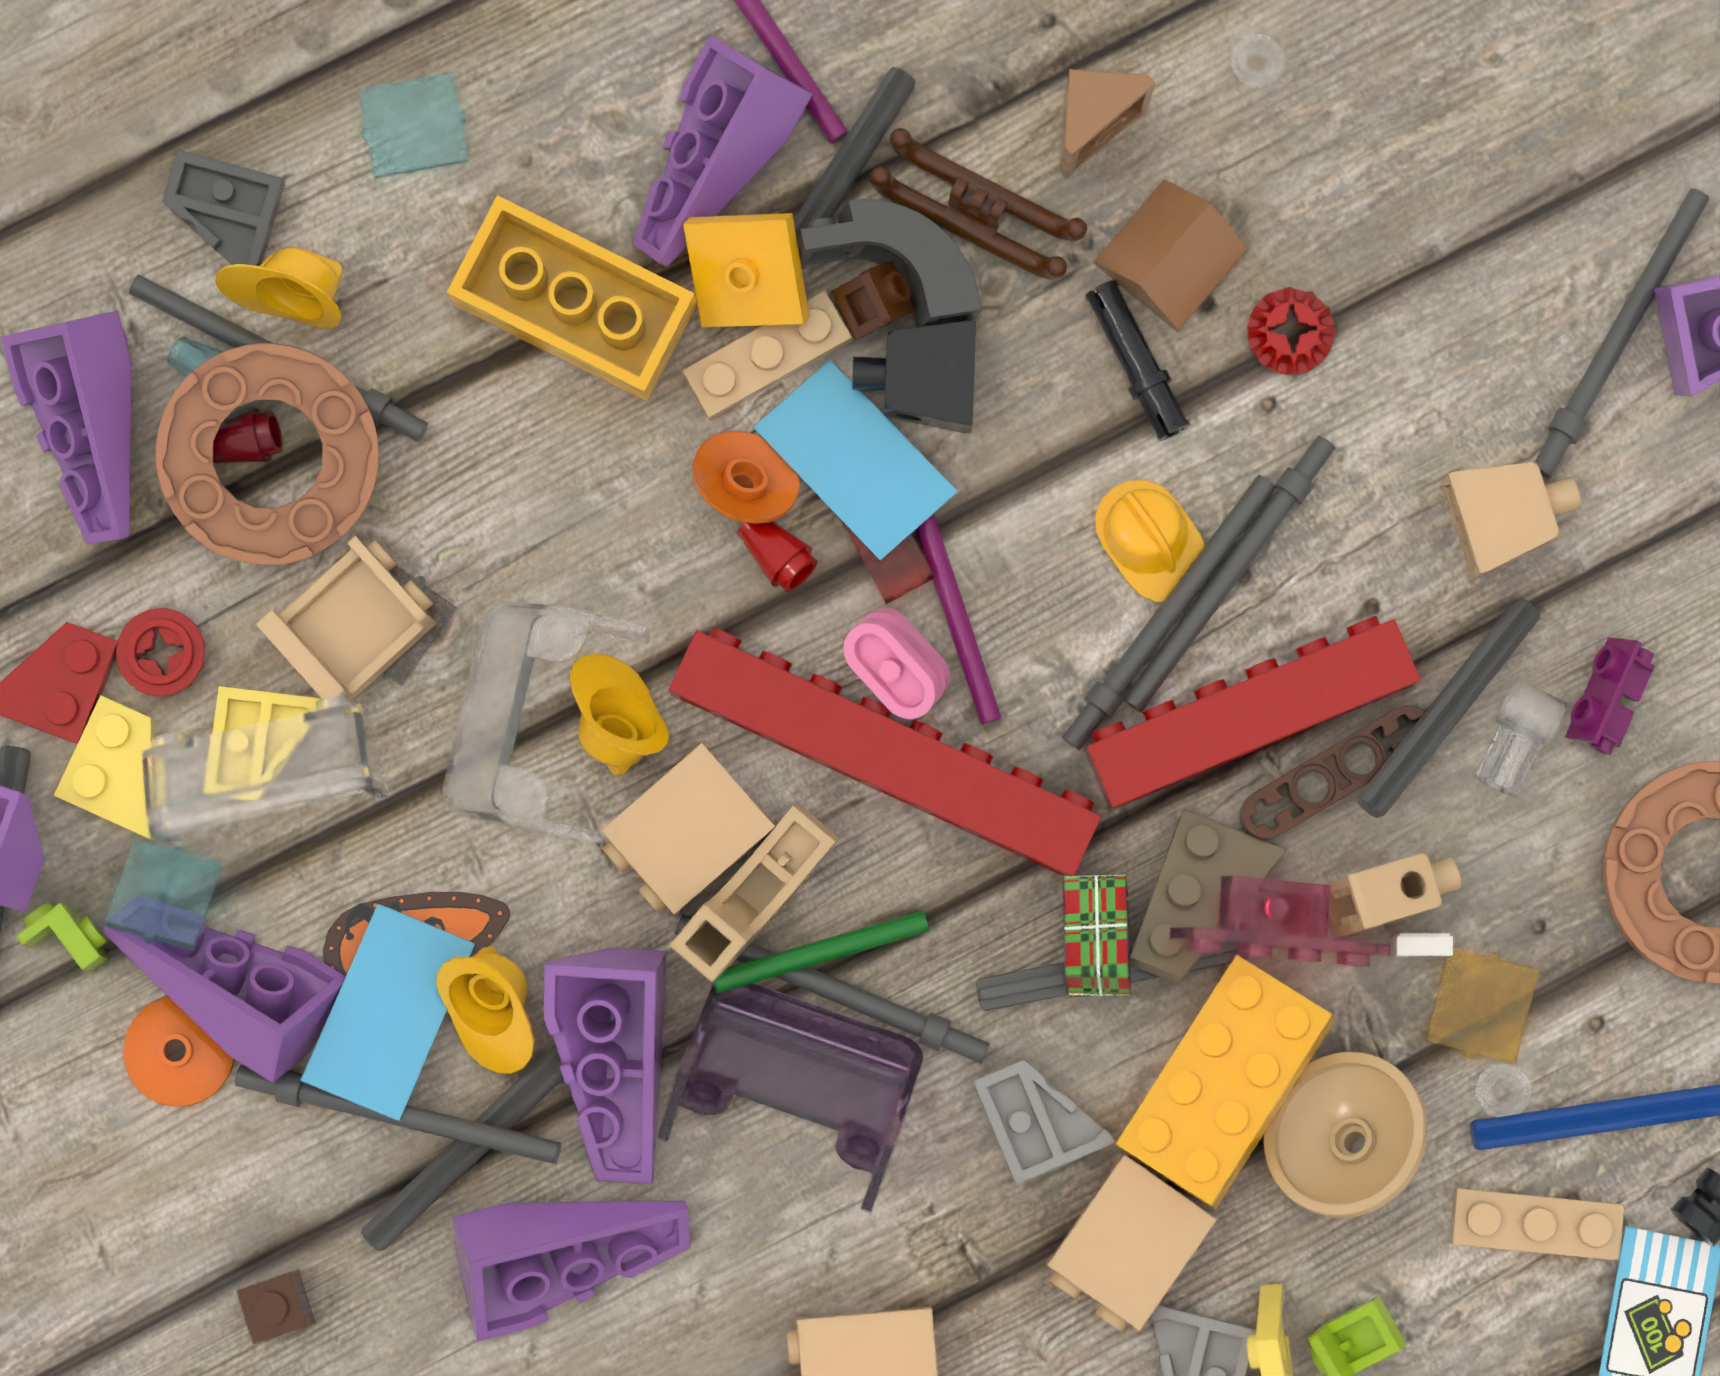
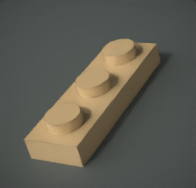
M826 291L807 300L810 317L804 324L762 325L682 370L683 376L709 421L852 342V336Z
M1454 1188L1450 1244L1619 1261L1624 1205Z

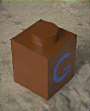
M299 1269L236 1290L253 1344L316 1323Z

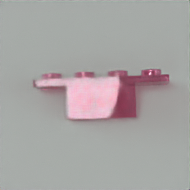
M1221 876L1218 929L1206 927L1170 928V939L1189 941L1188 951L1200 953H1222L1223 944L1239 945L1238 956L1272 958V948L1288 950L1287 960L1321 962L1322 953L1337 954V965L1370 966V956H1390L1391 948L1390 944L1327 939L1330 885L1242 876Z

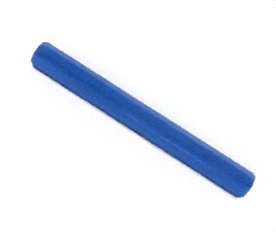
M1720 1085L1474 1120L1470 1125L1471 1140L1475 1149L1486 1150L1720 1116Z

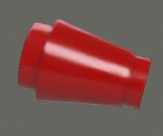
M774 521L767 523L743 522L737 531V535L743 540L744 545L773 587L780 585L786 592H790L800 586L817 566L818 561L811 555L812 547Z

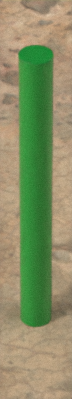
M918 911L728 967L712 984L715 992L718 994L929 931L927 919L923 911Z

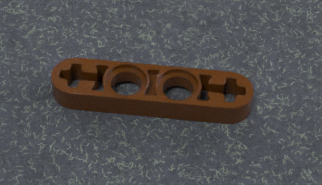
M1411 705L1398 707L1257 790L1243 802L1240 808L1239 820L1243 830L1248 835L1261 840H1271L1366 785L1387 761L1383 745L1371 732L1379 729L1381 738L1384 739L1399 728L1396 720L1398 717L1402 716L1407 723L1414 720L1418 722L1425 711ZM1402 741L1391 746L1388 750L1393 753ZM1356 743L1369 746L1375 756L1373 769L1364 775L1351 772L1346 767L1344 761L1347 748ZM1308 771L1317 772L1326 779L1328 792L1322 801L1310 803L1303 800L1299 795L1297 782L1303 773ZM1284 784L1289 800L1301 811V815L1293 818L1289 807L1273 818L1277 826L1274 829L1269 830L1265 824H1260L1256 827L1250 818L1257 812L1254 803L1261 800L1267 807L1281 800L1284 797L1276 788Z

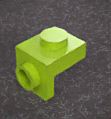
M47 902L38 907L23 920L27 928L16 936L22 946L34 947L54 932L79 967L86 971L95 970L109 959V956L101 947L108 940L95 921L89 915L80 919L71 905L63 903L53 907L50 902Z
M1379 1295L1323 1323L1308 1337L1311 1344L1312 1359L1318 1370L1326 1376H1353L1355 1373L1401 1351L1407 1345Z

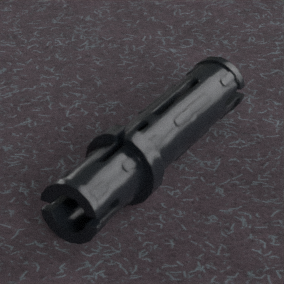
M1111 280L1095 288L1096 293L1094 290L1089 291L1085 298L1090 303L1131 383L1128 391L1132 399H1139L1157 434L1158 440L1169 439L1179 434V429L1181 431L1186 430L1191 424L1186 419L1168 384L1172 380L1167 369H1160L1118 287L1117 280Z

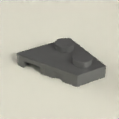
M177 149L162 202L231 265L260 266L263 262L286 182L282 177Z

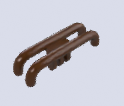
M898 128L891 133L890 144L900 157L953 185L949 196V204L945 206L901 183L891 175L886 167L879 166L871 171L870 182L880 195L895 204L905 206L922 214L939 227L1036 276L1057 280L1065 275L1067 263L1062 257L1044 256L998 233L997 230L1006 213L1056 238L1076 242L1086 235L1087 225L1081 218L1068 219L959 165L915 141L906 129Z

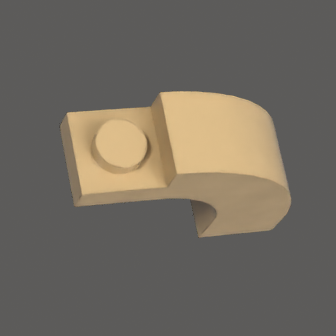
M797 802L736 874L717 894L703 904L669 946L709 981L713 982L741 955L777 915L840 838Z

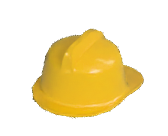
M285 247L269 255L260 266L245 264L229 265L220 269L216 274L215 283L219 291L230 301L246 309L296 320L319 329H332L338 326L341 321L342 315L334 299L343 276L342 266L339 262L312 251L297 247Z
M1131 480L1113 487L1101 499L1095 514L1096 534L1104 550L1128 584L1140 596L1157 603H1163L1205 547L1201 534L1175 497L1163 486L1147 480Z
M596 653L581 656L572 665L569 681L572 693L581 711L578 739L582 748L591 757L606 764L614 776H622L645 755L658 753L667 746L669 739L667 726L660 716L647 686L637 672L625 662L610 655Z
M493 946L482 948L472 957H455L444 962L437 973L436 987L441 1000L449 1012L459 1039L468 1054L481 1066L496 1073L512 1074L523 1069L533 1056L535 1043L532 1028L524 1010L528 999L529 986L523 971L506 956L500 955Z

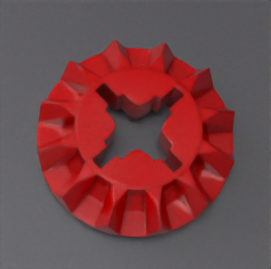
M1290 286L1268 293L1255 306L1248 321L1247 337L1254 356L1266 368L1279 374L1299 375L1315 369L1325 360L1331 351L1336 328L1330 314V308L1324 305L1313 292L1294 289ZM1289 309L1293 310V316L1296 317L1297 325L1306 326V329H1314V331H1308L1307 334H1302L1298 337L1294 353H1291V344H1288L1286 335L1268 332V330H1275L1276 327L1284 326L1289 315Z
M156 608L136 615L126 624L117 642L116 658L121 674L132 687L147 695L172 696L192 686L193 681L204 668L206 644L196 624L187 616L172 609ZM157 630H159L160 636L168 646L184 647V650L177 651V654L168 657L167 675H165L164 670L161 669L157 661L147 660L146 658L139 659V656L147 655V652L153 651L156 648Z

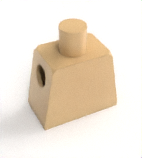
M1536 462L1455 471L1448 473L1441 481L1472 580L1479 579L1553 542L1560 536L1555 516L1581 509L1582 507L1580 493L1573 477L1545 485Z
M1424 852L1344 876L1320 885L1319 889L1335 939L1441 907L1442 899L1440 895L1460 889L1461 877L1458 867L1451 857L1430 863L1428 856Z

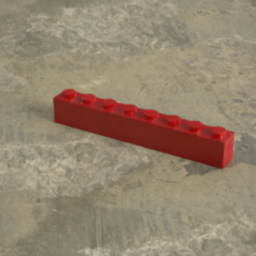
M712 627L709 635L696 630L668 689L671 696L1063 877L1075 875L1101 818L1100 815L1091 812L1094 802L1066 789H1064L1061 797L1041 789L1044 781L1041 777L1016 766L1013 767L1010 774L990 765L993 759L991 754L966 743H963L960 751L940 742L943 735L942 732L917 720H913L910 727L889 719L892 712L885 705L870 698L862 697L860 704L839 696L843 688L842 686L813 673L809 681L789 673L792 663L770 652L762 650L759 658L739 650L742 641L727 632Z

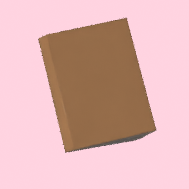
M1069 70L1064 94L1059 171L1066 179L1148 109L1155 87V82L1149 75Z
M1164 179L1097 257L1094 264L1113 280H1117L1120 286L1178 333L1248 248L1211 202Z

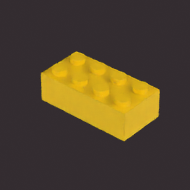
M498 195L446 292L452 305L648 402L697 307L695 293Z
M1236 954L1116 1142V1145L1125 1153L1216 1210L1335 1023L1333 1015Z

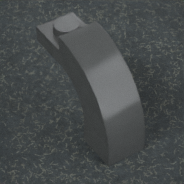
M848 200L837 218V224L834 218L816 219L806 223L803 229H800L796 235L801 266L846 259H864L880 265L893 261L897 271L905 277L909 284L910 299L916 310L913 312L916 327L974 321L983 310L974 274L960 248L942 228L910 208L882 200Z

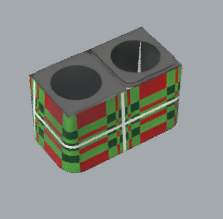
M1126 874L1064 876V974L1067 994L1069 993V997L1131 995L1130 965H1128L1130 946Z

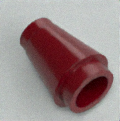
M253 408L221 423L213 441V463L270 461L273 454L281 453L283 449L282 433L272 410L261 412L258 408Z

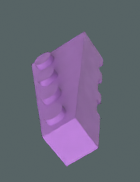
M1720 274L1654 288L1674 395L1692 397L1720 381Z

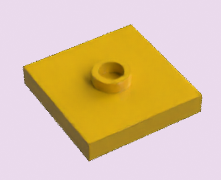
M792 213L690 217L683 223L701 327L804 324L809 319Z

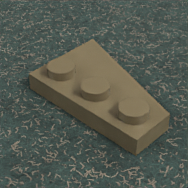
M1183 810L1131 949L1128 965L1179 984L1236 912L1254 893L1268 873L1281 860L1287 849Z

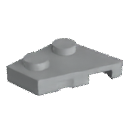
M1025 1059L972 1081L1015 1185L1115 1144L1113 1136L1106 1129L1102 1128L1081 1110L1076 1103L1052 1085Z
M1162 1305L1156 1307L1150 1317L1151 1322L1154 1324L1164 1376L1248 1375L1250 1364L1247 1350V1335L1256 1334V1329Z

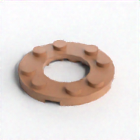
M257 343L235 347L215 355L194 369L182 381L167 403L161 417L156 439L155 461L160 487L165 500H167L173 513L184 528L196 540L214 552L236 561L256 565H280L314 556V554L342 538L353 527L365 510L374 490L379 466V446L370 410L361 393L343 372L327 360L307 350L277 343ZM255 400H280L300 409L314 423L322 442V467L314 485L299 500L279 508L255 507L236 499L221 484L213 464V441L221 423L237 407Z
M1704 761L1687 764L1657 776L1639 789L1624 805L1616 817L1606 841L1602 869L1603 887L1610 913L1618 929L1634 950L1645 960L1657 968L1684 980L1720 984V927L1701 926L1681 916L1667 900L1660 879L1661 860L1670 839L1689 823L1704 818L1720 819V761Z

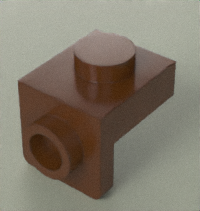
M893 261L869 268L860 273L859 277L832 290V294L854 340L863 338L916 311L910 299L909 284L905 277L897 271Z

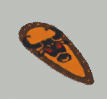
M427 892L360 903L342 913L328 930L323 947L324 963L341 974L347 975L378 904L475 943L470 957L476 955L482 948L488 947L497 938L509 921L510 909L504 902L465 892Z

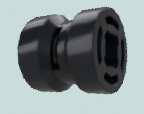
M1706 1168L1696 1179L1697 1188L1690 1196L1681 1197L1670 1210L1691 1232L1708 1245L1714 1247L1720 1240V1174L1710 1168Z

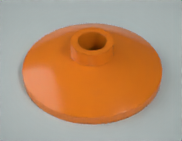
M727 431L708 438L699 447L693 460L692 476L698 492L712 508L731 519L745 523L771 522L788 513L798 497L800 490L799 475L760 435L744 431Z
M169 996L158 999L142 1009L130 1024L124 1041V1062L131 1081L146 1097L168 1106L194 1105L214 1095L228 1079L235 1060L207 1035ZM173 1040H180L185 1045L186 1053L181 1060L175 1062L168 1057L167 1046Z

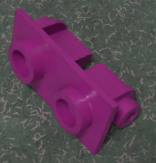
M1608 637L1605 646L1599 650L1594 658L1592 665L1593 673L1583 696L1573 706L1570 717L1571 723L1565 737L1571 740L1591 743V748L1606 755H1611L1614 747H1620L1634 715L1632 710L1619 704L1620 699L1624 696L1634 702L1640 701L1651 673L1655 668L1651 663L1654 653L1640 647L1642 643L1637 640Z

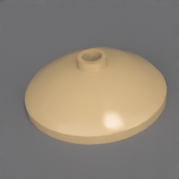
M1340 1052L1314 1060L1307 1065L1264 1133V1152L1270 1173L1279 1188L1291 1200L1312 1213L1331 1218H1351L1371 1213L1397 1197L1413 1179L1421 1164L1426 1148L1428 1130L1424 1104L1412 1082L1398 1068L1382 1058L1361 1052ZM1364 1137L1365 1145L1362 1150L1352 1153L1351 1146L1353 1142L1358 1138Z

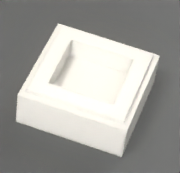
M1398 933L1390 938V957L1446 958L1453 956V936H1450V933Z

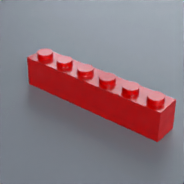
M1373 616L1346 628L1349 638L1329 645L1326 637L1317 639L1295 649L1299 658L1289 663L1278 666L1275 658L1266 660L1244 670L1248 679L1227 687L1224 679L1215 681L1193 691L1197 701L1176 708L1174 701L1170 700L1142 712L1146 722L1125 729L1123 722L1119 721L1091 733L1095 743L1087 745L1084 752L1109 811L1414 686L1421 679L1395 619L1380 624L1378 617Z

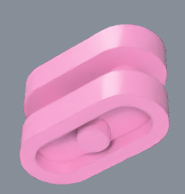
M891 608L873 610L845 638L843 652L850 668L888 710L898 717L915 719L923 716L948 689L950 670L946 661L912 623L897 610Z

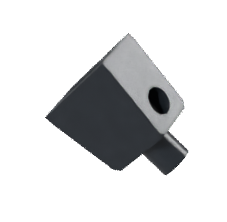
M962 321L887 332L886 358L853 357L852 390L885 391L884 415L886 417L960 433H971L973 425L976 321Z

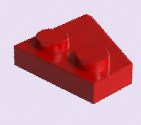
M66 622L0 682V716L78 744L116 659L118 641Z

